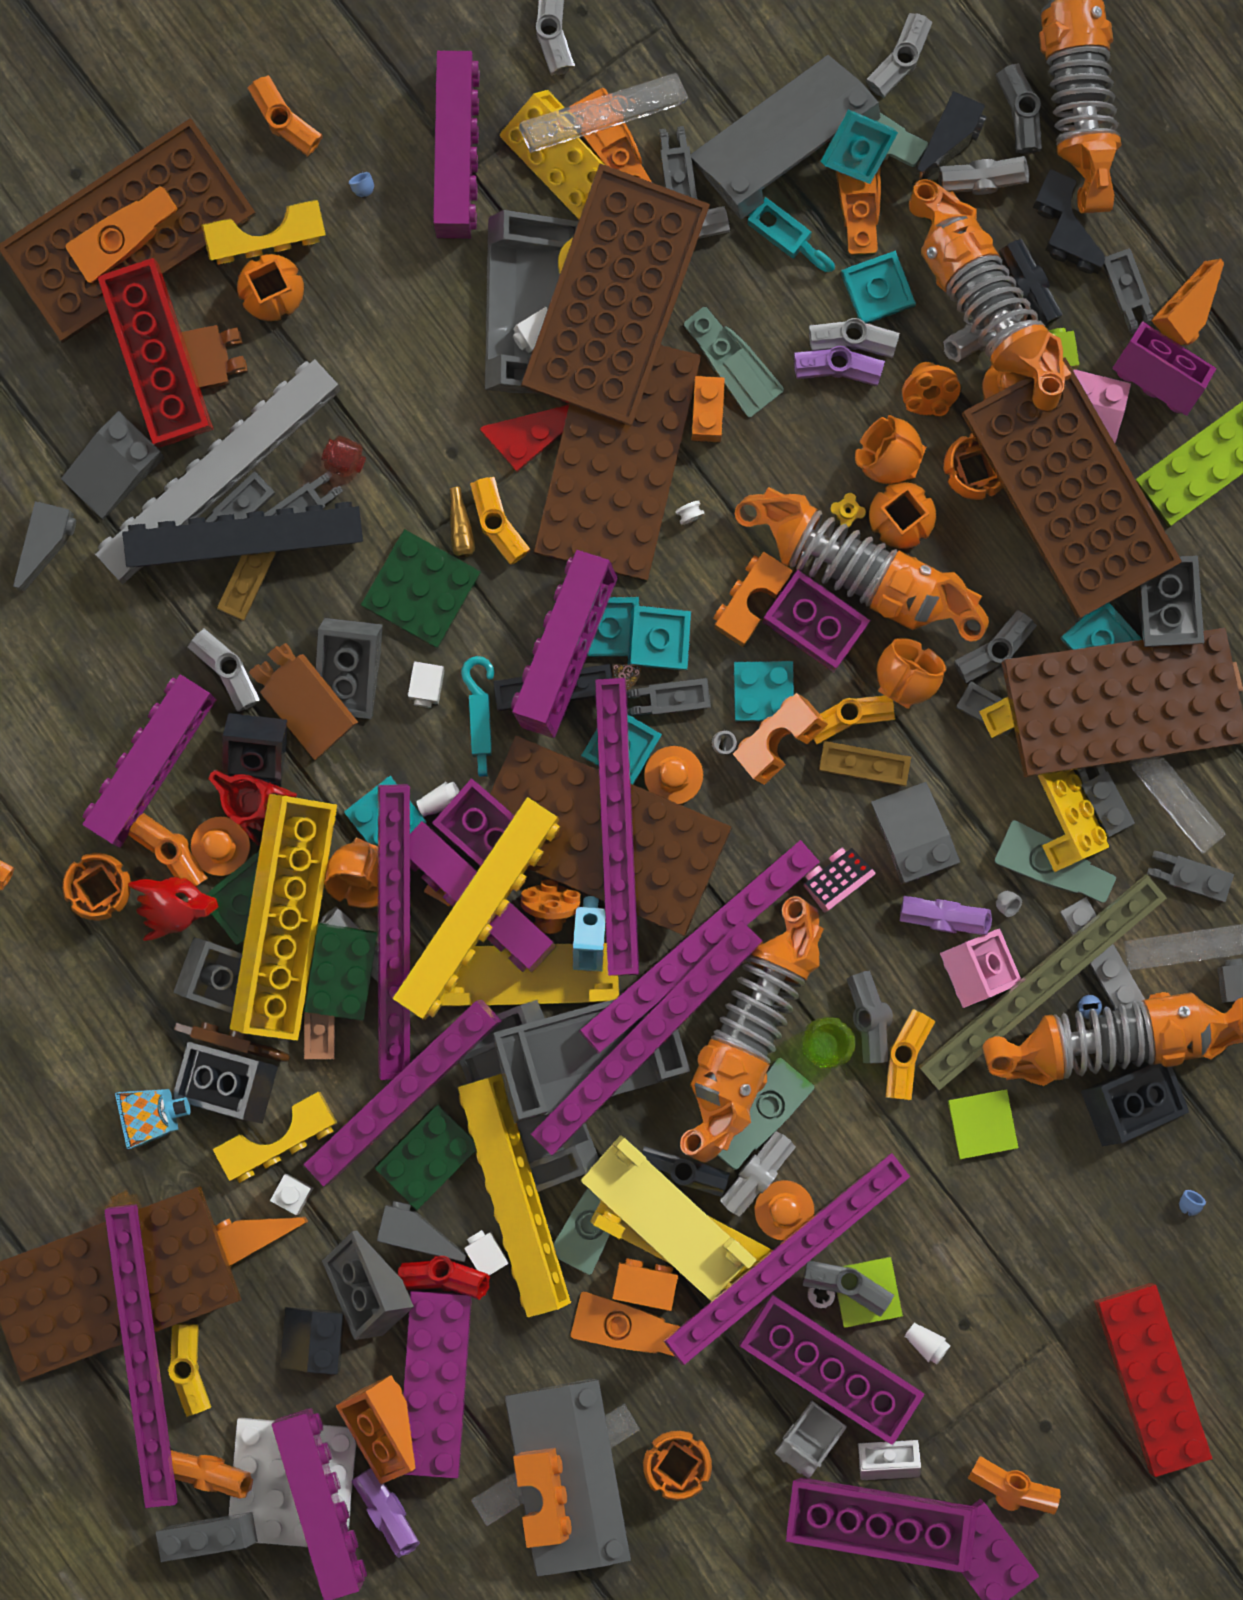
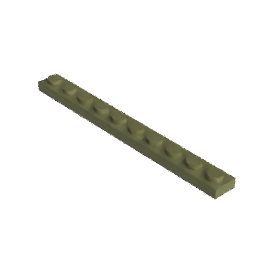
M1145 874L920 1064V1069L938 1090L942 1089L983 1054L982 1047L986 1040L995 1036L1003 1037L1166 900V896L1151 878Z

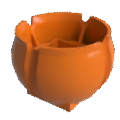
M275 254L261 255L258 261H249L242 269L237 282V293L239 299L244 300L243 307L252 316L264 321H279L282 315L288 314L290 316L299 307L304 295V282L302 276L297 275L299 270L296 265L289 259ZM278 269L287 288L261 300L252 281Z
M888 415V419L881 417L867 429L860 440L863 448L857 449L855 453L856 464L862 469L864 474L873 481L882 484H893L915 478L927 448L922 445L919 434L911 424L905 420Z
M973 433L969 435V438L961 436L952 443L946 452L943 467L944 473L950 477L947 481L950 487L962 497L973 500H982L986 494L989 496L997 494L1003 486ZM981 454L989 478L968 484L960 461Z
M909 482L889 484L885 487L886 491L884 493L878 492L871 503L869 510L871 529L874 533H879V540L889 547L896 549L916 547L920 544V539H927L934 528L936 521L934 502L932 498H926V491L916 484ZM905 495L920 513L921 517L902 531L886 509Z
M897 638L885 648L879 658L877 678L880 688L878 692L909 709L913 704H919L930 699L938 691L942 684L946 667L943 660L930 648L922 650V644L917 641Z
M356 837L352 843L336 850L327 864L324 882L326 891L339 902L347 899L348 905L352 907L373 908L378 906V847Z
M104 853L83 855L82 860L79 863L73 862L65 873L62 886L64 899L66 902L72 903L71 910L82 918L94 921L109 919L114 911L120 912L123 910L131 894V888L128 887V883L131 882L128 872L122 871L123 864L110 855ZM104 870L117 891L97 905H94L81 884Z
M681 1430L669 1431L655 1438L652 1442L653 1448L647 1449L643 1461L644 1475L653 1491H661L663 1498L674 1501L686 1500L699 1494L703 1490L702 1483L709 1481L712 1471V1460L704 1442L701 1440L695 1441L693 1434ZM673 1444L696 1459V1462L681 1483L658 1468Z

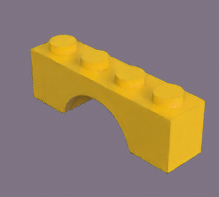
M318 200L287 206L285 217L280 226L273 232L263 236L246 234L237 227L232 219L201 225L209 260L216 259L217 264L234 261V255L245 253L246 258L263 255L262 249L273 247L274 252L291 249L290 243L302 241L303 246L320 242L319 237L326 235Z
M317 1092L292 1106L291 1126L279 1141L270 1145H260L251 1142L243 1135H238L214 1148L213 1151L229 1181L237 1178L238 1182L241 1183L255 1175L253 1169L263 1164L266 1169L281 1161L280 1154L290 1150L291 1154H294L307 1147L305 1141L316 1135L319 1140L334 1132L331 1126L337 1124V1121L321 1092Z

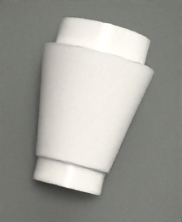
M444 782L422 797V799L417 800V806L422 816L441 813L460 792L454 782L449 784Z
M916 1323L911 1326L904 1336L928 1363L932 1361L936 1365L951 1346L945 1342L946 1338Z

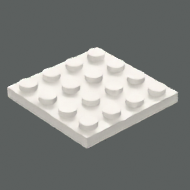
M238 1418L233 1467L250 1472L253 1485L246 1498L239 1499L230 1496L229 1516L252 1512L258 1540L256 1543L308 1547L271 1425L274 1421ZM323 1425V1431L320 1434L322 1443L327 1442L332 1455V1460H329L331 1473L337 1472L341 1489L338 1490L340 1502H346L350 1516L357 1443L348 1427ZM348 1518V1519H347V1522H346V1523H347L348 1530H349L350 1518Z

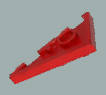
M569 405L485 425L480 428V431L511 467L518 472L562 435Z

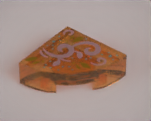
M613 664V679L625 678L626 690H629L639 679L642 666Z

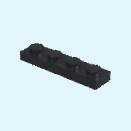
M610 664L582 668L570 701L596 698L595 680L612 679ZM522 677L493 681L498 712L513 710L511 709V703L515 693H520L524 684Z

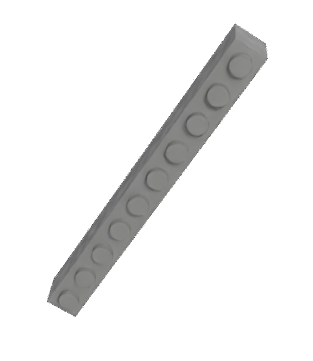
M315 359L311 363L306 361L300 365L295 371L296 376L288 383L287 381L280 383L273 391L275 395L267 402L264 400L260 401L251 410L253 414L247 420L243 421L241 419L236 422L229 430L231 434L223 441L221 439L216 440L208 448L207 451L209 453L202 460L197 458L191 462L185 469L187 473L179 480L177 478L171 480L164 487L165 492L158 499L153 497L147 501L142 507L143 512L135 519L133 517L127 519L120 526L121 532L114 538L110 536L98 546L99 551L95 555L122 584L142 568H126L122 532L128 531V525L146 524V529L158 528L157 522L175 521L176 526L188 525L187 519L198 518L341 391L336 381Z

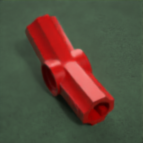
M440 1255L431 1261L401 1263V1266L398 1268V1276L403 1280L406 1290L440 1288L443 1291H455L480 1300L489 1289L490 1276L487 1273L452 1262L446 1256ZM449 1270L447 1275L441 1277V1274L444 1271Z

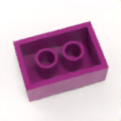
M1142 321L1112 369L1123 380L1132 381L1142 387L1143 392L1148 396L1159 398L1167 403V406L1172 411L1187 416L1206 389L1217 368Z
M799 570L796 571L762 621V623L833 673L870 622L865 616Z
M471 778L432 823L482 866L514 818V815Z
M980 1498L971 1505L978 1507L971 1568L961 1573L981 1600H1009L1037 1579L1039 1575L985 1502Z

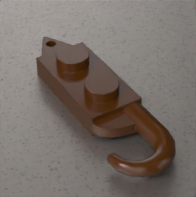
M202 1022L201 1027L175 1024L174 1030L189 1034L191 1038L275 1061L288 1062L290 1059L289 1054L284 1051L246 1040L248 1034L230 1030V1034L226 1035L218 1032L219 1026Z

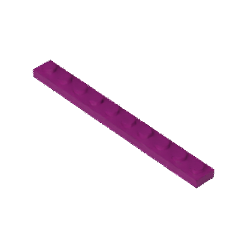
M626 679L595 680L608 976L639 975Z
M408 784L378 785V1060L380 1080L394 1079L410 1064V1010L393 999L410 973V786Z
M800 840L579 1032L598 1054L669 994L740 920L746 925L751 923L819 864L820 861Z
M740 920L531 1135L553 1156L763 941Z
M893 1153L888 1154L666 1338L664 1343L681 1365H685L910 1178V1175Z
M137 1204L108 1207L105 1209V1218L145 1508L175 1505L178 1501Z

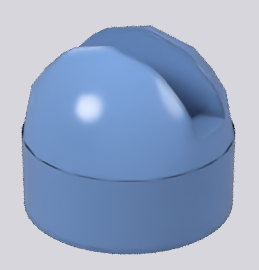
M369 172L360 173L349 180V185L356 196L367 197L373 192L374 182Z
M1094 995L1083 996L1078 1001L1077 1010L1086 1019H1090L1089 1011L1091 1009L1084 1010V1004L1097 1003L1098 1009L1094 1010L1097 1016L1101 1013L1102 1003Z
M1185 1190L1180 1198L1179 1208L1182 1213L1188 1212L1189 1216H1195L1201 1212L1206 1201L1197 1192Z

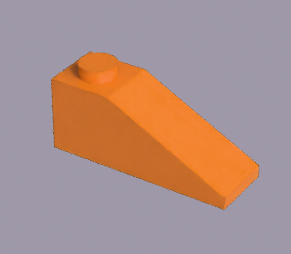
M1222 259L1204 261L1153 317L1151 321L1163 335L1179 345H1190L1199 337L1198 332L1207 322L1224 266Z
M306 1217L237 1220L232 1223L230 1219H227L215 1227L229 1266L302 1226L308 1220Z

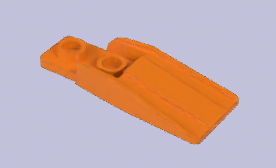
M600 88L566 108L568 110L566 112L567 116L589 149L606 166L652 182L641 165L642 159L632 134L605 88Z
M880 167L871 184L836 171L844 225L847 227L848 253L850 255L875 254L878 250L876 225H878L881 199Z
M160 186L140 201H135L118 210L68 242L66 249L87 282L93 283L98 279L97 276L106 274L140 250L156 234V226L177 211V207L165 188Z
M582 1292L571 1337L614 1348L649 1353L660 1352L674 1356L664 1343V1340L681 1326L667 1323L664 1318L640 1308L588 1292Z

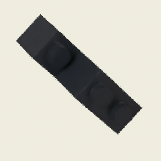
M1050 169L1033 205V208L1038 210L1037 213L1047 219H1053L1054 217L1059 219L1045 251L1049 252L1050 256L1057 261L1066 262L1067 260L1076 264V268L1084 273L1092 274L1094 272L1098 274L1105 262V255L1077 220L1071 207V196L1077 181Z

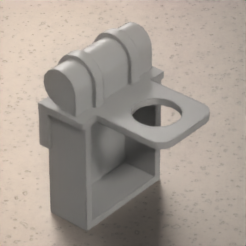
M811 1401L797 1422L792 1424L783 1437L784 1441L778 1446L775 1454L784 1463L787 1462L795 1468L799 1474L802 1473L807 1478H810L817 1467H821L822 1461L847 1426L814 1401Z

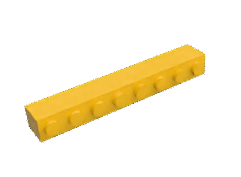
M526 798L393 997L395 1001L422 1019L426 1020L428 1016L433 1018L443 1003L439 999L445 990L451 992L460 978L456 974L462 965L467 967L474 958L476 952L473 948L479 940L484 942L493 929L489 924L495 915L501 917L510 903L506 899L512 890L517 892L527 878L523 875L529 865L534 867L543 854L540 848L546 839L551 842L559 831L560 826L557 823L560 819L530 798Z
M502 1074L458 1087L460 1093L459 1101L467 1116L468 1131L474 1139L477 1149V1160L482 1166L486 1179L485 1187L491 1195L494 1205V1217L500 1225L503 1235V1246L508 1252L512 1265V1276L517 1281L520 1291L521 1305L525 1309L527 1317L558 1310L570 1304L571 1301L519 1129L512 1117Z

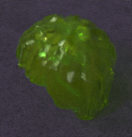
M818 1018L809 1023L801 1039L803 1056L811 1060L814 1065H818L819 1068H837L841 1064H846L850 1061L855 1050L854 1034L839 1018Z

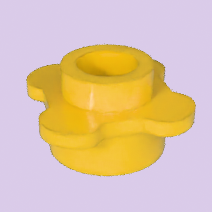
M853 493L845 494L843 500L838 503L834 502L831 505V513L836 514L840 525L847 524L848 528L857 518H863L866 513L865 508L859 506L856 502V496ZM850 508L851 512L846 513L845 509Z

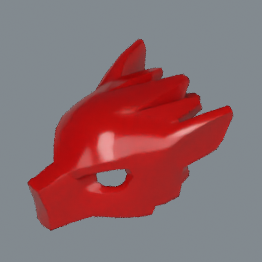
M214 770L208 777L220 794L221 805L226 815L240 825L257 846L260 845V842L253 829L263 830L269 794L294 798L297 796L294 792L250 775L228 776L218 770Z
M171 877L163 881L142 879L128 883V887L145 894L137 897V901L141 902V907L136 909L137 914L148 919L143 923L154 930L144 936V941L157 939L170 933L182 932L199 917H206L218 908L216 898L201 893L186 878ZM176 893H184L188 897V901L184 902L175 896Z

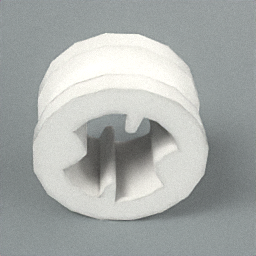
M700 501L688 503L675 511L677 515L681 516V525L691 523L705 515L704 511L699 509Z
M809 1287L808 1299L815 1307L826 1308L833 1303L835 1292L826 1290V1293L829 1295L828 1300L822 1299V1303L816 1302L817 1296L813 1294L815 1288Z

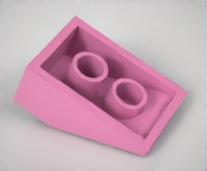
M1074 369L1075 375L1115 443L1131 383Z

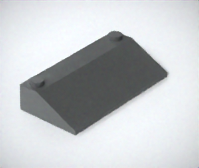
M827 55L691 154V160L736 215L743 219L764 203L762 189L833 139L848 109L877 121L881 118L879 102L860 80Z
M503 210L488 217L485 390L542 394L521 386L532 352L528 354L526 349L521 350L513 338L515 334L513 328L545 307L548 309L560 276L558 269L559 253L564 244L574 237L579 221Z
M614 1000L494 1032L493 1037L505 1092L514 1123L551 1114L662 1000L599 1054L579 1031ZM678 1029L612 1096L679 1078L690 1072Z
M538 1000L519 1005L497 1015L502 1022L460 1061L468 1084L502 1074L493 1033L545 1019ZM550 1114L517 1123L537 1192L586 1174L599 1160L586 1123L553 1156L531 1135Z
M590 1378L504 1396L515 1455L521 1452L556 1448V1453L560 1455L563 1470L560 1474L561 1486H565L567 1492V1503L564 1504L566 1516H569L571 1520L572 1531L569 1539L562 1544L531 1547L536 1576L591 1569L631 1561L599 1380ZM521 1486L525 1515L530 1512L541 1511L543 1497L540 1491L532 1486Z

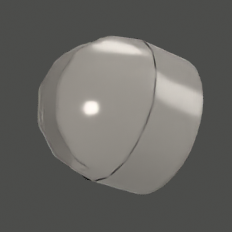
M729 731L717 732L712 738V747L718 754H729L736 748V737ZM723 735L726 737L723 742L722 750H720L719 745L721 737Z
M1003 891L997 896L996 907L1006 917H1011L1019 911L1022 899L1017 894L1011 891Z

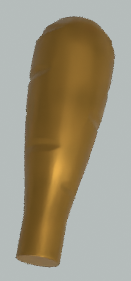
M461 487L450 488L451 545L457 557L466 558L470 557L475 551V542L462 499Z

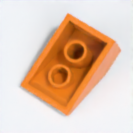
M392 1375L360 1389L336 1405L337 1410L380 1484L416 1469L407 1401L402 1394L401 1387L395 1382Z

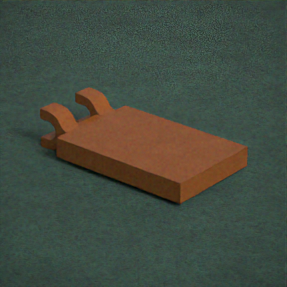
M217 325L182 332L200 389L229 384L228 375L248 372L247 363L243 356L228 360L226 346L243 344L238 327L221 333Z
M284 643L280 647L276 646L268 653L269 657L276 664L280 665L275 672L270 664L265 661L251 669L249 674L257 682L265 686L260 691L262 696L281 719L287 720V727L312 758L316 760L349 732L358 721L304 654L295 657L290 647Z

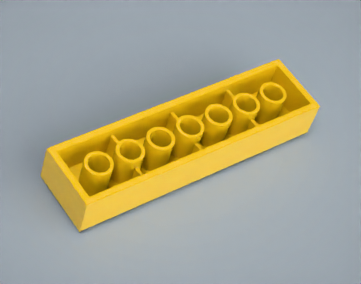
M269 794L230 1024L231 1030L245 1034L298 1041L337 810L336 804Z

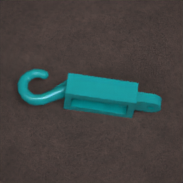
M765 197L764 203L747 215L749 217L748 225L792 259L801 252L820 270L830 273L835 269V263L820 250H815L808 243L812 232ZM765 212H769L777 218L776 223L772 227H767L760 222V218Z
M474 656L464 662L461 668V676L472 694L469 695L472 756L477 757L478 776L488 777L487 756H492L489 695L477 686L470 675V670L475 665H482L487 670V679L492 680L494 678V667L485 657Z

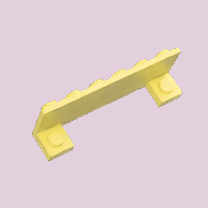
M622 1136L618 1137L581 1178V1182L711 1301L721 1293L744 1266L749 1269L756 1262V1259L745 1248L724 1232Z

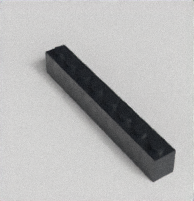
M352 502L335 503V509L323 510V505L306 506V512L294 513L293 508L277 509L276 515L264 516V511L246 513L247 518L235 519L234 514L217 516L216 522L205 523V517L187 519L188 525L176 526L175 521L157 522L158 528L146 529V524L128 525V531L122 532L126 568L362 543L359 506L353 507Z

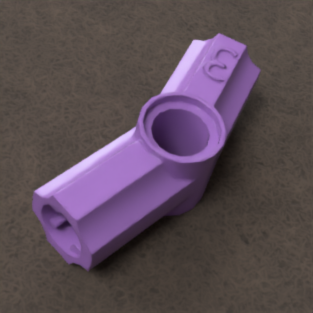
M836 346L828 350L794 353L796 379L825 376L845 377L877 387L885 363L882 360L851 352L844 346ZM835 356H842L846 360L847 365L837 368L832 364L831 359Z
M904 896L899 921L929 926L932 930L956 933L961 931L987 935L991 929L992 917L991 910L962 906L961 903L935 899V901Z
M371 1468L367 1469L355 1477L352 1483L367 1505V1512L378 1530L383 1532L395 1555L398 1558L408 1555L416 1549L420 1542L405 1518L406 1512L393 1492L390 1493L385 1483H379Z

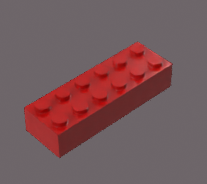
M151 258L97 276L153 445L161 448L214 430L158 262Z
M1148 1283L1094 1300L1149 1473L1154 1477H1158L1211 1460V1452L1156 1284Z

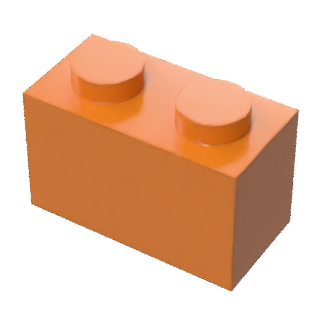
M695 376L691 441L721 442L725 378Z
M626 1258L625 1263L619 1262L612 1299L669 1311L672 1310L678 1274L672 1273L673 1267L656 1264L655 1269L643 1267L644 1261Z

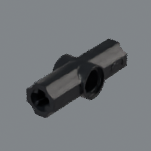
M1015 240L1000 249L999 254L1007 269H1009L1012 278L1016 280V287L1023 291V298L1030 302V310H1034L1037 313L1038 321L1047 326L1061 318L1062 313L1049 290V281L1043 269L1039 265L1036 266L1023 240Z
M644 1146L642 1154L646 1157V1160L669 1181L723 1197L730 1172ZM680 1163H687L692 1169L691 1176L686 1180H680L675 1176V1168Z

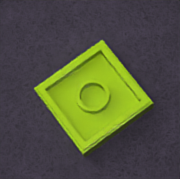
M1007 1089L948 1100L959 1159L1018 1148Z
M891 1257L843 1266L856 1269L894 1294L888 1308L879 1317L849 1296L837 1292L844 1328L903 1316ZM853 1273L845 1274L841 1279L842 1287L844 1289L854 1288L857 1284L856 1275Z

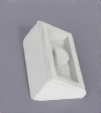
M918 1440L895 1441L893 1446L888 1442L858 1443L861 1480L920 1476L921 1462Z

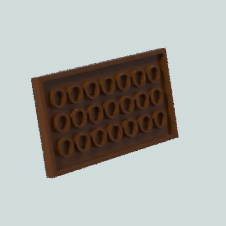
M191 118L0 243L1 254L62 343L109 313L98 279L93 283L87 282L66 249L68 242L101 220L135 201H140L160 186L165 188L176 205L177 211L156 226V234L140 250L109 271L112 272L154 258L158 262L164 277L207 248L201 225L232 219L237 227L256 216L255 211Z
M600 163L521 386L632 426L710 204Z
M660 345L632 426L569 404L533 554L567 562L570 557H574L576 550H580L610 560L615 574L648 581L701 355Z
M1064 357L1063 362L1071 372V377L1065 381L1059 403L1053 410L1044 411L1034 405L1032 400L1034 379L1027 377L963 411L962 416L1077 619H1080L1181 564L1182 560L1069 362Z
M1226 628L1203 631L1204 644L1144 647L1143 640L1003 660L1001 663L1024 778L1243 744V709Z
M515 736L490 795L514 816L528 797L560 819L557 823L560 826L559 831L551 842L546 839L540 848L543 851L541 858L534 867L529 865L527 869L605 902L599 770L524 738ZM631 784L637 916L682 936H686L730 835L732 826Z
M201 1186L138 1209L154 1332L242 1300ZM106 1222L0 1261V1323L21 1382L123 1344Z

